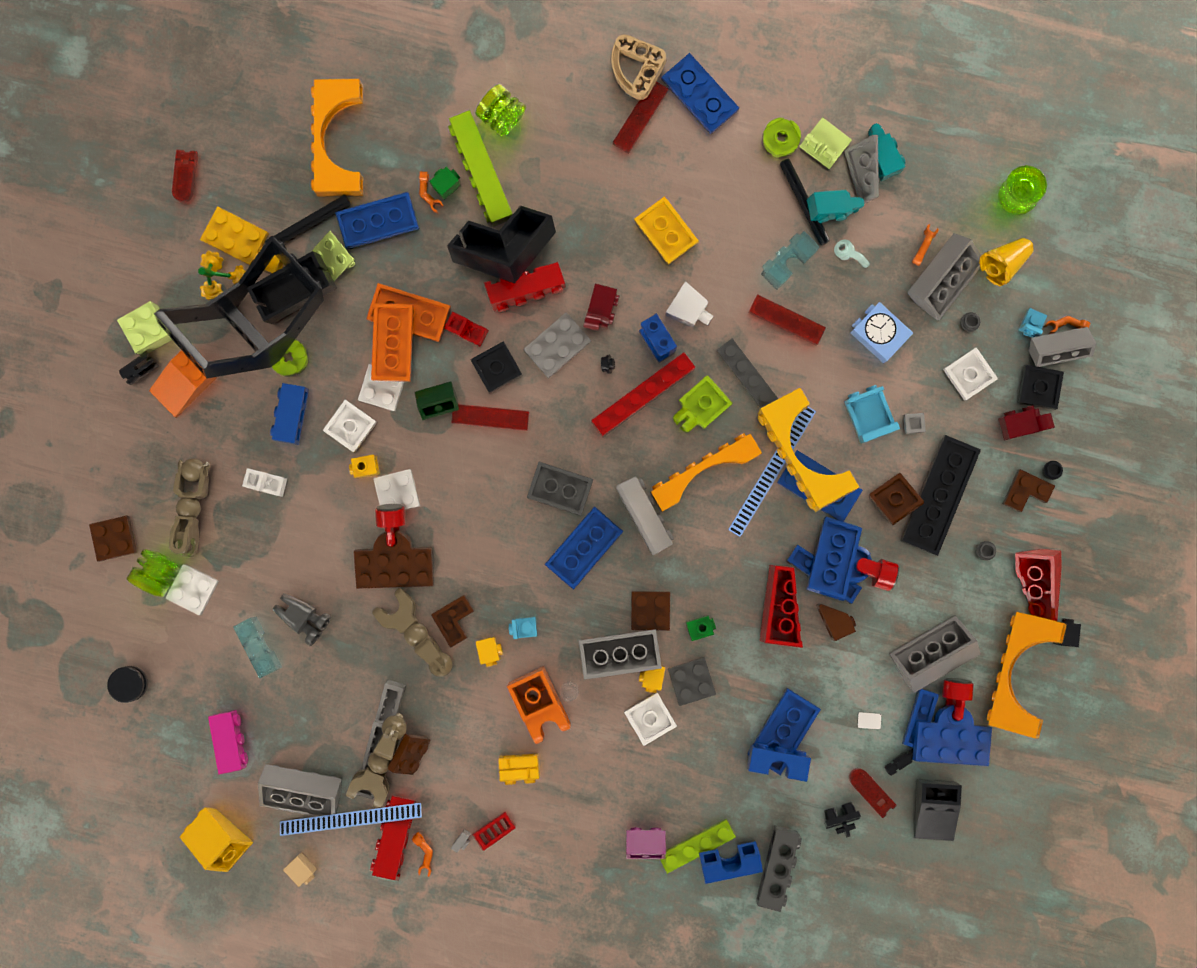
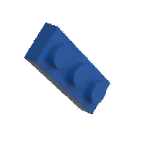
M924 689L918 690L902 744L914 748L916 721L931 722L939 694Z

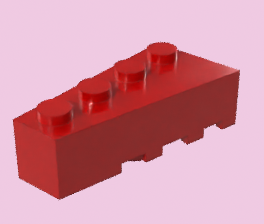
M558 262L534 268L533 273L524 271L515 284L500 278L494 284H491V281L484 282L493 310H498V312H504L509 309V306L515 304L516 306L524 305L527 303V300L533 298L534 300L542 299L545 297V294L551 292L552 294L560 293L566 287Z
M769 565L759 641L803 648L800 635L801 626L798 617L799 607L796 598L795 570L792 567Z
M392 796L391 800H387L386 807L414 804L416 801ZM413 819L381 823L380 831H383L381 839H378L375 851H378L376 859H373L370 871H373L372 876L399 881L401 874L398 873V869L403 865L404 853L402 852L407 846L409 833L407 832L411 828Z

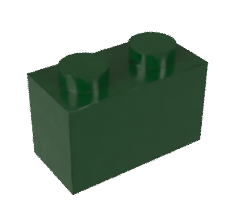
M451 381L415 391L417 408L422 420L459 410L456 392Z

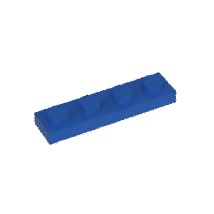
M796 545L786 561L810 576L814 555L801 546ZM849 583L845 601L852 604L862 587Z

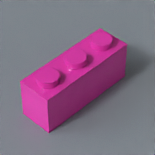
M236 710L208 716L218 775L246 768L248 756L243 749L245 740L244 735L240 733V715L237 714Z

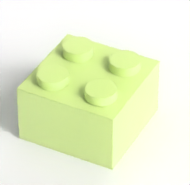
M151 301L117 320L134 352L139 355L146 351L149 354L172 341L157 323L154 313L160 310V308Z

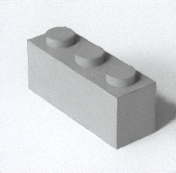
M1088 327L1033 337L1031 338L1028 351L1036 367L1093 357L1096 342Z

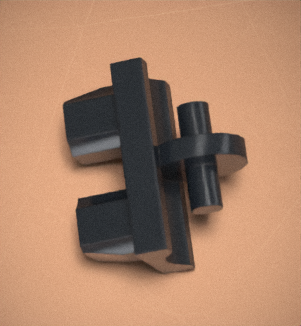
M852 802L841 806L844 815L840 817L837 816L835 808L824 811L826 829L842 825V827L835 829L836 833H844L846 838L850 837L849 831L856 829L854 823L849 825L847 823L859 820L861 817L860 812L856 811Z

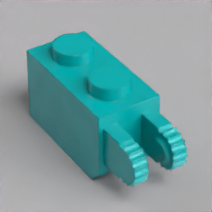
M876 123L869 129L868 136L878 135V175L880 181H884L901 173L906 167V162L903 155H900L897 150L898 145L895 138H892L890 133L885 134L883 128H881L882 126Z
M846 190L814 192L807 199L810 220L818 221L819 223L827 222L830 219H836V221L846 220L850 214L858 212L865 204L863 198L850 197V193Z

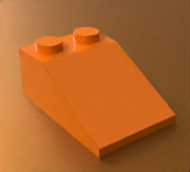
M181 350L168 363L149 391L177 418L217 377L206 378Z

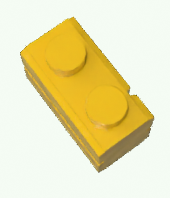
M538 753L499 756L500 782H505V785L516 784V781L524 780L526 784L535 783L536 779L540 778Z

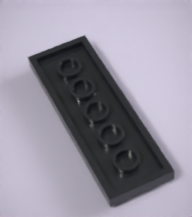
M943 436L920 492V497L924 500V504L912 512L902 536V542L935 556L939 555L981 449L950 436Z

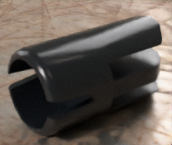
M147 351L119 370L123 379L127 378V384H134L159 366L156 362L153 363L154 359L152 357H148Z

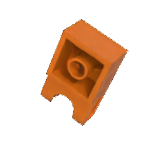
M544 666L508 683L507 688L534 743L543 742L544 732L542 724L546 721L555 722L561 731L571 729L570 720ZM531 690H534L538 693L537 697H535L534 694L530 695Z

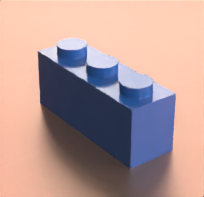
M282 383V387H279L277 393L279 403L274 409L275 424L272 425L270 431L272 440L299 445L309 393L308 388Z

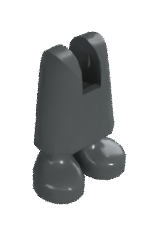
M283 593L280 599L289 607L286 610L279 605H275L273 611L296 633L305 632L307 635L305 643L312 646L321 636L322 632L320 630H324L328 626L331 616L327 613L317 615L315 614L316 608ZM307 620L313 622L318 629L309 625Z

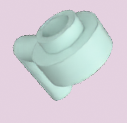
M840 240L835 245L834 252L841 260L853 258L864 268L870 265L869 261L861 253L855 251L854 245L849 240Z

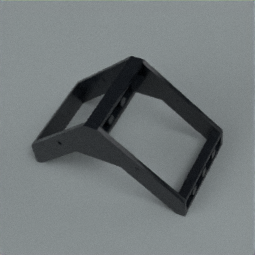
M271 236L238 283L206 304L164 308L155 312L154 315L160 327L206 378L270 368L281 360L324 301L323 286L318 280H314L306 267H301L294 254L287 252L282 241H277ZM275 255L311 293V296L285 332L268 343L237 308L248 294L247 287L257 281ZM225 318L252 347L255 353L208 362L175 324Z

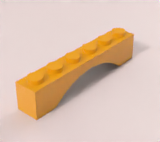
M745 433L734 438L736 442L731 445L727 442L718 448L719 452L714 455L711 452L702 457L703 461L699 464L691 463L685 467L687 471L679 474V472L674 473L668 477L670 481L665 484L661 481L652 486L653 491L650 493L661 512L677 504L688 483L703 470L723 463L745 464L762 454L751 433L747 436Z

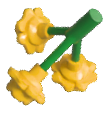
M207 251L206 254H202L200 265L203 267L198 269V273L206 276L207 281L204 282V285L200 286L201 296L210 300L223 293L221 289L222 284H217V281L211 280L213 276L228 277L234 284L238 283L246 272L243 266H236L234 272H217V270L222 269L223 258L219 257V253Z

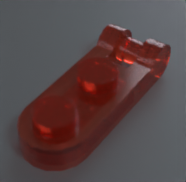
M176 151L172 195L182 203L190 201L193 196L196 163L198 161L197 151ZM188 160V164H183V161Z
M855 768L849 773V781L852 786L882 818L887 815L886 812L897 806L865 770ZM883 799L885 803L880 807L877 803Z

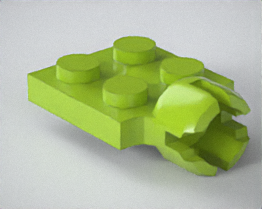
M707 375L679 399L682 408L673 416V420L676 425L684 419L686 420L680 427L685 433L690 432L697 425L705 429L733 403Z

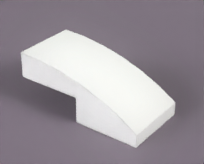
M247 468L242 487L283 497L287 478Z

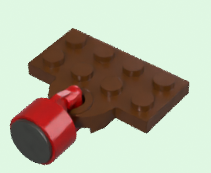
M401 504L377 506L375 509L376 526L385 528V532L378 536L373 549L354 550L356 589L433 586L432 547L412 548L408 535L400 531V526L405 525L404 506Z

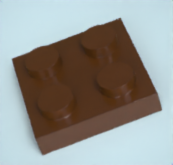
M898 473L869 494V498L892 526L924 504V500L901 473Z
M129 516L89 524L97 562L137 553Z
M632 591L631 630L656 629L670 631V592Z
M404 734L387 769L392 773L413 775L419 768L422 756L428 750L430 739L425 736Z

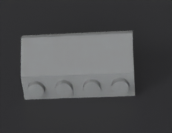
M953 233L907 292L915 304L938 321L980 269L979 260L981 254L970 238Z
M634 477L617 485L616 490L650 553L655 555L673 545L672 540L674 538L670 530H665L662 524L665 521L660 512L656 514L653 508L656 505L651 495L647 497L644 490L647 488L643 480H638L637 477Z
M954 616L890 653V657L905 682L915 693L979 656L981 653L977 640L962 622Z
M656 629L579 640L584 680L662 669Z
M265 764L258 782L259 804L263 807L315 817L337 814L342 791V779L335 776H324L314 772L309 773L297 769L283 768L278 765Z

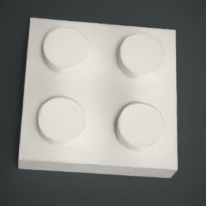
M974 348L943 369L964 401L998 379L977 348Z
M369 364L358 401L395 412L404 382L372 381V365Z
M344 400L323 431L355 453L377 422L353 404Z
M411 469L373 478L380 505L401 504L405 510L420 506Z
M183 564L165 599L200 616L204 612L219 581Z
M658 692L624 711L643 746L677 727Z

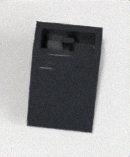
M917 779L915 839L954 841L961 807L962 785L954 781Z

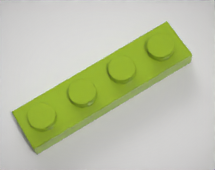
M724 819L666 850L665 859H660L668 874L700 857L699 853L711 851L736 838L727 819Z

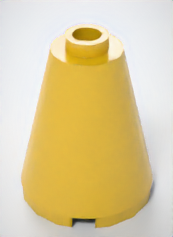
M1020 238L987 251L980 257V269L982 272L986 271L988 274L986 278L994 285H1006L1033 253V243L1026 238Z

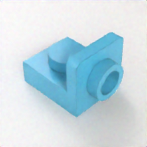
M1032 308L1027 309L1019 330L1023 331V334L1030 338L1042 335L1043 330L1041 329L1047 315Z
M536 617L512 619V624H509V634L513 635V639L538 636Z

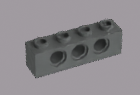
M774 825L756 898V903L759 907L781 912L782 906H786L787 895L785 893L787 887L790 888L792 876H790L791 869L796 866L797 857H795L796 849H800L802 841L800 834L795 830ZM782 846H789L787 853L781 854L779 852ZM777 865H784V870L781 873L775 872ZM773 884L780 885L779 890L776 892L770 891V887Z

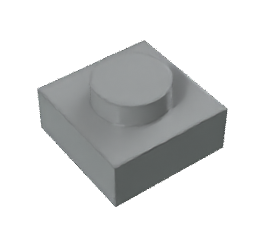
M924 413L903 415L905 434L926 432Z
M464 829L453 843L451 849L456 853L460 848L464 850L470 843L468 838L471 833Z

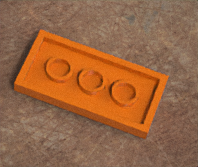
M378 283L366 319L371 322L374 321V303L413 304V335L440 343L451 306Z
M374 303L372 381L411 382L413 304Z

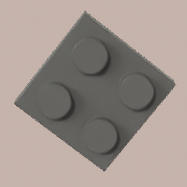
M705 657L668 668L679 706L716 695Z

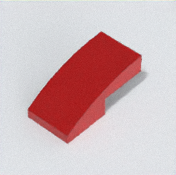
M453 311L444 327L445 330L481 347L489 331L487 328Z

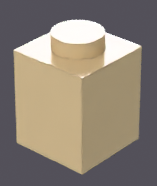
M302 852L283 869L298 887L303 883L307 885L314 879L313 873L317 870Z

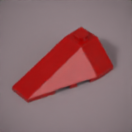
M1037 549L1016 552V574L1020 578L1023 594L1026 595L1029 603L1030 614L1057 621L1062 570L1061 550Z

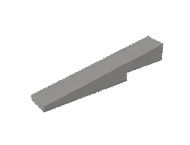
M392 680L386 681L361 770L368 767V758L383 734L382 723L386 718L399 712L406 684ZM361 790L356 794L372 800L374 798L373 794L368 790Z

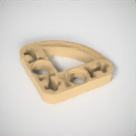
M625 34L618 36L611 55L616 81L627 94L638 100H644L649 96L667 61L666 53L663 49ZM644 48L646 52L643 55H638L636 50ZM621 54L644 63L633 84L626 79L621 71ZM658 56H661V59H657V61H655L654 57L657 58ZM648 70L654 72V75L650 78L644 76V73ZM644 82V91L641 90L639 93L637 89H641Z

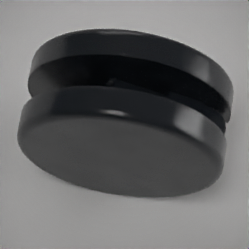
M125 666L116 669L109 676L107 682L110 696L121 703L138 700L145 694L148 686L145 673L135 666Z

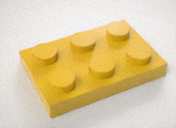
M665 196L634 218L636 224L668 265L699 243V240Z
M217 206L200 240L250 266L255 253L259 252L260 248H262L269 233Z

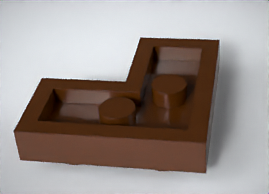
M1019 469L1002 504L1022 512L1029 496L1043 503H1048L1055 485Z
M465 595L431 614L450 648L468 638L458 622L474 612Z

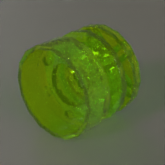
M497 84L482 98L475 114L485 124L491 122L490 128L496 130V134L503 137L517 125L525 112L526 105L519 102L517 97L510 99L511 92L502 84Z
M1028 165L1017 167L1012 170L999 188V203L1010 214L1022 215L1030 212L1046 193V177L1036 167Z
M143 549L141 555L144 558L138 557L137 562L143 568L132 567L126 579L137 588L149 594L164 597L170 587V584L164 578L174 579L175 575L172 572L177 573L180 566L159 552Z

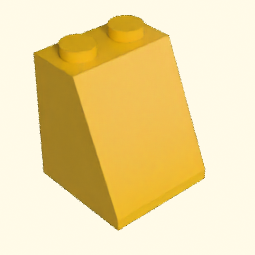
M207 807L197 814L193 822L180 835V839L205 870L228 872L253 844L250 838L217 809Z

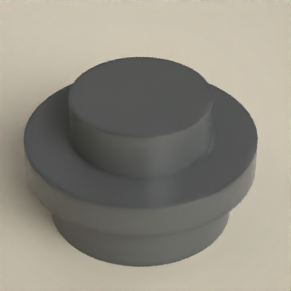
M969 312L961 318V326L966 331H975L980 326V317L976 313Z
M984 541L977 546L976 553L982 560H991L996 555V547L993 543Z

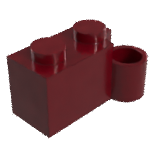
M595 283L584 321V328L599 331V327L608 329V325L613 324L615 314L612 313L614 306H618L620 295H617V289Z
M1034 405L1022 408L1023 412L1016 413L1015 410L1005 412L1004 417L998 418L1004 441L1055 428L1052 414L1040 415L1039 408L1034 409Z

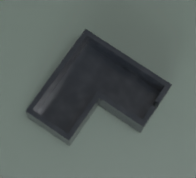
M519 206L500 230L468 220L459 231L460 235L456 234L447 247L452 262L515 284L554 236L556 230L552 215Z

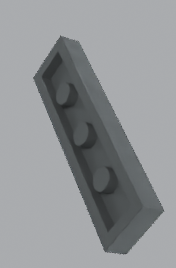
M733 338L717 349L719 355L760 408L778 399Z

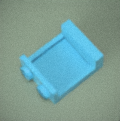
M877 385L866 388L867 392L860 394L859 391L848 395L849 399L844 401L861 444L900 429L898 422H895L883 394V386L879 388Z

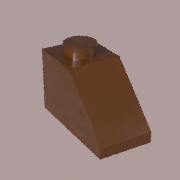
M823 604L816 605L831 640L837 641L856 632L854 628L856 622L852 616Z

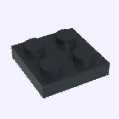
M504 341L470 359L489 394L522 376Z
M1024 365L1017 403L1053 410L1058 409L1064 372Z

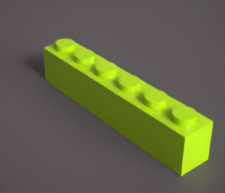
M468 110L449 118L451 123L448 126L452 137L456 136L457 138L456 148L459 154L463 153L464 155L463 165L466 171L470 170L472 177H469L472 187H477L479 194L476 197L480 206L483 204L486 211L483 214L487 223L491 222L492 226L495 227L507 222L513 214L471 111Z

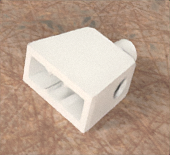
M687 282L683 284L665 316L691 327H694L698 320L708 326L713 318L712 314L705 311L708 301Z

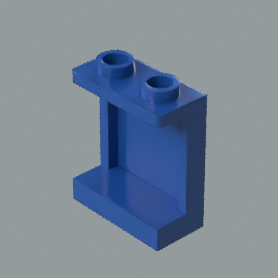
M657 313L641 322L642 329L639 330V333L658 363L675 354L677 345Z

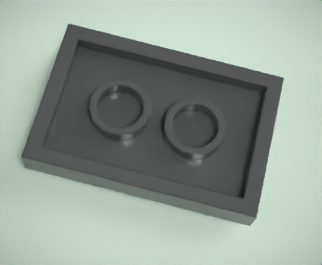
M538 462L527 498L582 516L593 479Z

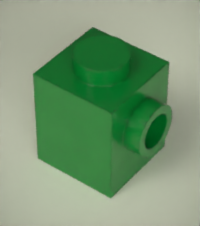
M447 166L436 171L434 177L429 181L443 200L461 186L459 182L460 176L454 169L450 171Z
M708 615L685 622L691 641L714 635L713 630L716 629L713 618L709 619Z

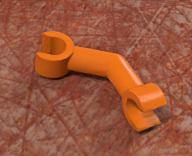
M420 171L419 195L431 206L435 213H438L434 209V205L436 203L443 207L444 205L440 200L434 199L427 193L429 174L428 172Z
M930 224L924 230V241L912 260L918 266H920L932 239L939 231L937 228L935 232H932L929 229Z
M1065 316L1057 321H1048L1044 327L1052 326L1054 329L1049 334H1054L1058 328L1066 324L1080 329L1089 328L1091 323L1087 320H1078L1071 316Z
M417 832L413 836L412 841L425 853L423 864L419 867L418 874L420 875L422 869L426 868L428 869L429 877L432 871L430 864L433 850L425 842L423 836Z

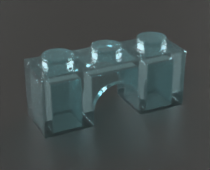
M805 231L800 235L796 233L789 240L791 244L787 248L783 246L776 253L777 257L773 261L769 259L762 266L764 270L761 275L776 290L793 274L786 265L787 259L797 258L805 264L820 248Z
M251 617L233 626L259 679L282 668L275 652L271 651L264 641L263 634L265 633L257 617Z

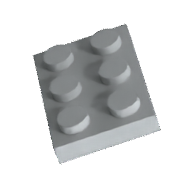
M566 312L523 350L549 379L585 348L591 340Z

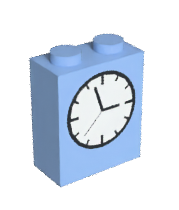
M879 302L876 306L870 305L865 311L867 315L863 319L858 318L852 325L854 329L850 333L884 364L907 341L913 332Z

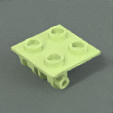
M822 117L799 147L827 169H830L851 143L852 139Z
M331 231L312 250L321 255L328 269L326 272L330 273L333 281L347 267L352 268L355 265V259Z

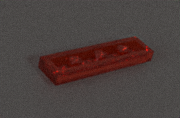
M656 81L649 96L644 100L638 101L614 139L613 145L628 154L630 153L666 96L668 88Z
M758 294L748 312L816 346L826 327Z
M458 404L459 410L452 412V424L528 431L529 411Z

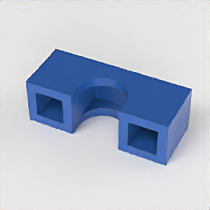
M756 743V746H750L747 769L750 772L768 775L769 768L773 762L783 761L786 764L785 776L787 778L807 782L811 758L806 755L807 752L795 750L792 753L787 752V748L776 746L775 749H771L766 744Z
M757 842L737 845V854L729 859L722 858L719 855L718 849L699 853L705 884L763 872Z

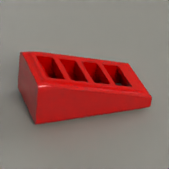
M506 812L478 829L472 836L481 850L484 851L516 828ZM501 819H503L508 829L505 830L500 823ZM495 823L502 832L499 835L493 827ZM488 828L495 836L493 839H491L490 835L486 831ZM481 833H483L486 839L488 840L486 844L480 836Z

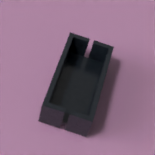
M312 251L298 259L301 267H306L311 277L321 283L323 286V296L337 289L330 273L326 272L328 269L320 254ZM286 266L247 287L253 302L259 304L256 307L263 321L269 324H274L301 309L311 296V293Z

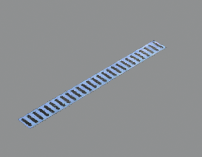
M807 407V409L798 414L792 423L790 431L792 450L816 413L810 407ZM777 450L728 529L739 537L743 534L786 462L780 458Z
M421 803L280 821V836L422 818Z

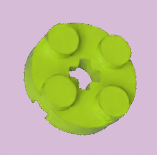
M784 118L773 119L767 124L763 132V145L774 157L789 156L796 151L800 143L801 131L792 120L789 121ZM779 133L786 135L785 141L782 142L777 139Z
M294 340L281 360L272 366L280 375L286 377L298 375L308 364L305 346L299 341ZM291 352L293 360L285 362V354Z

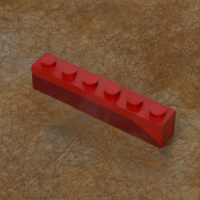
M683 352L592 419L591 423L603 438L693 372L696 367L685 352Z

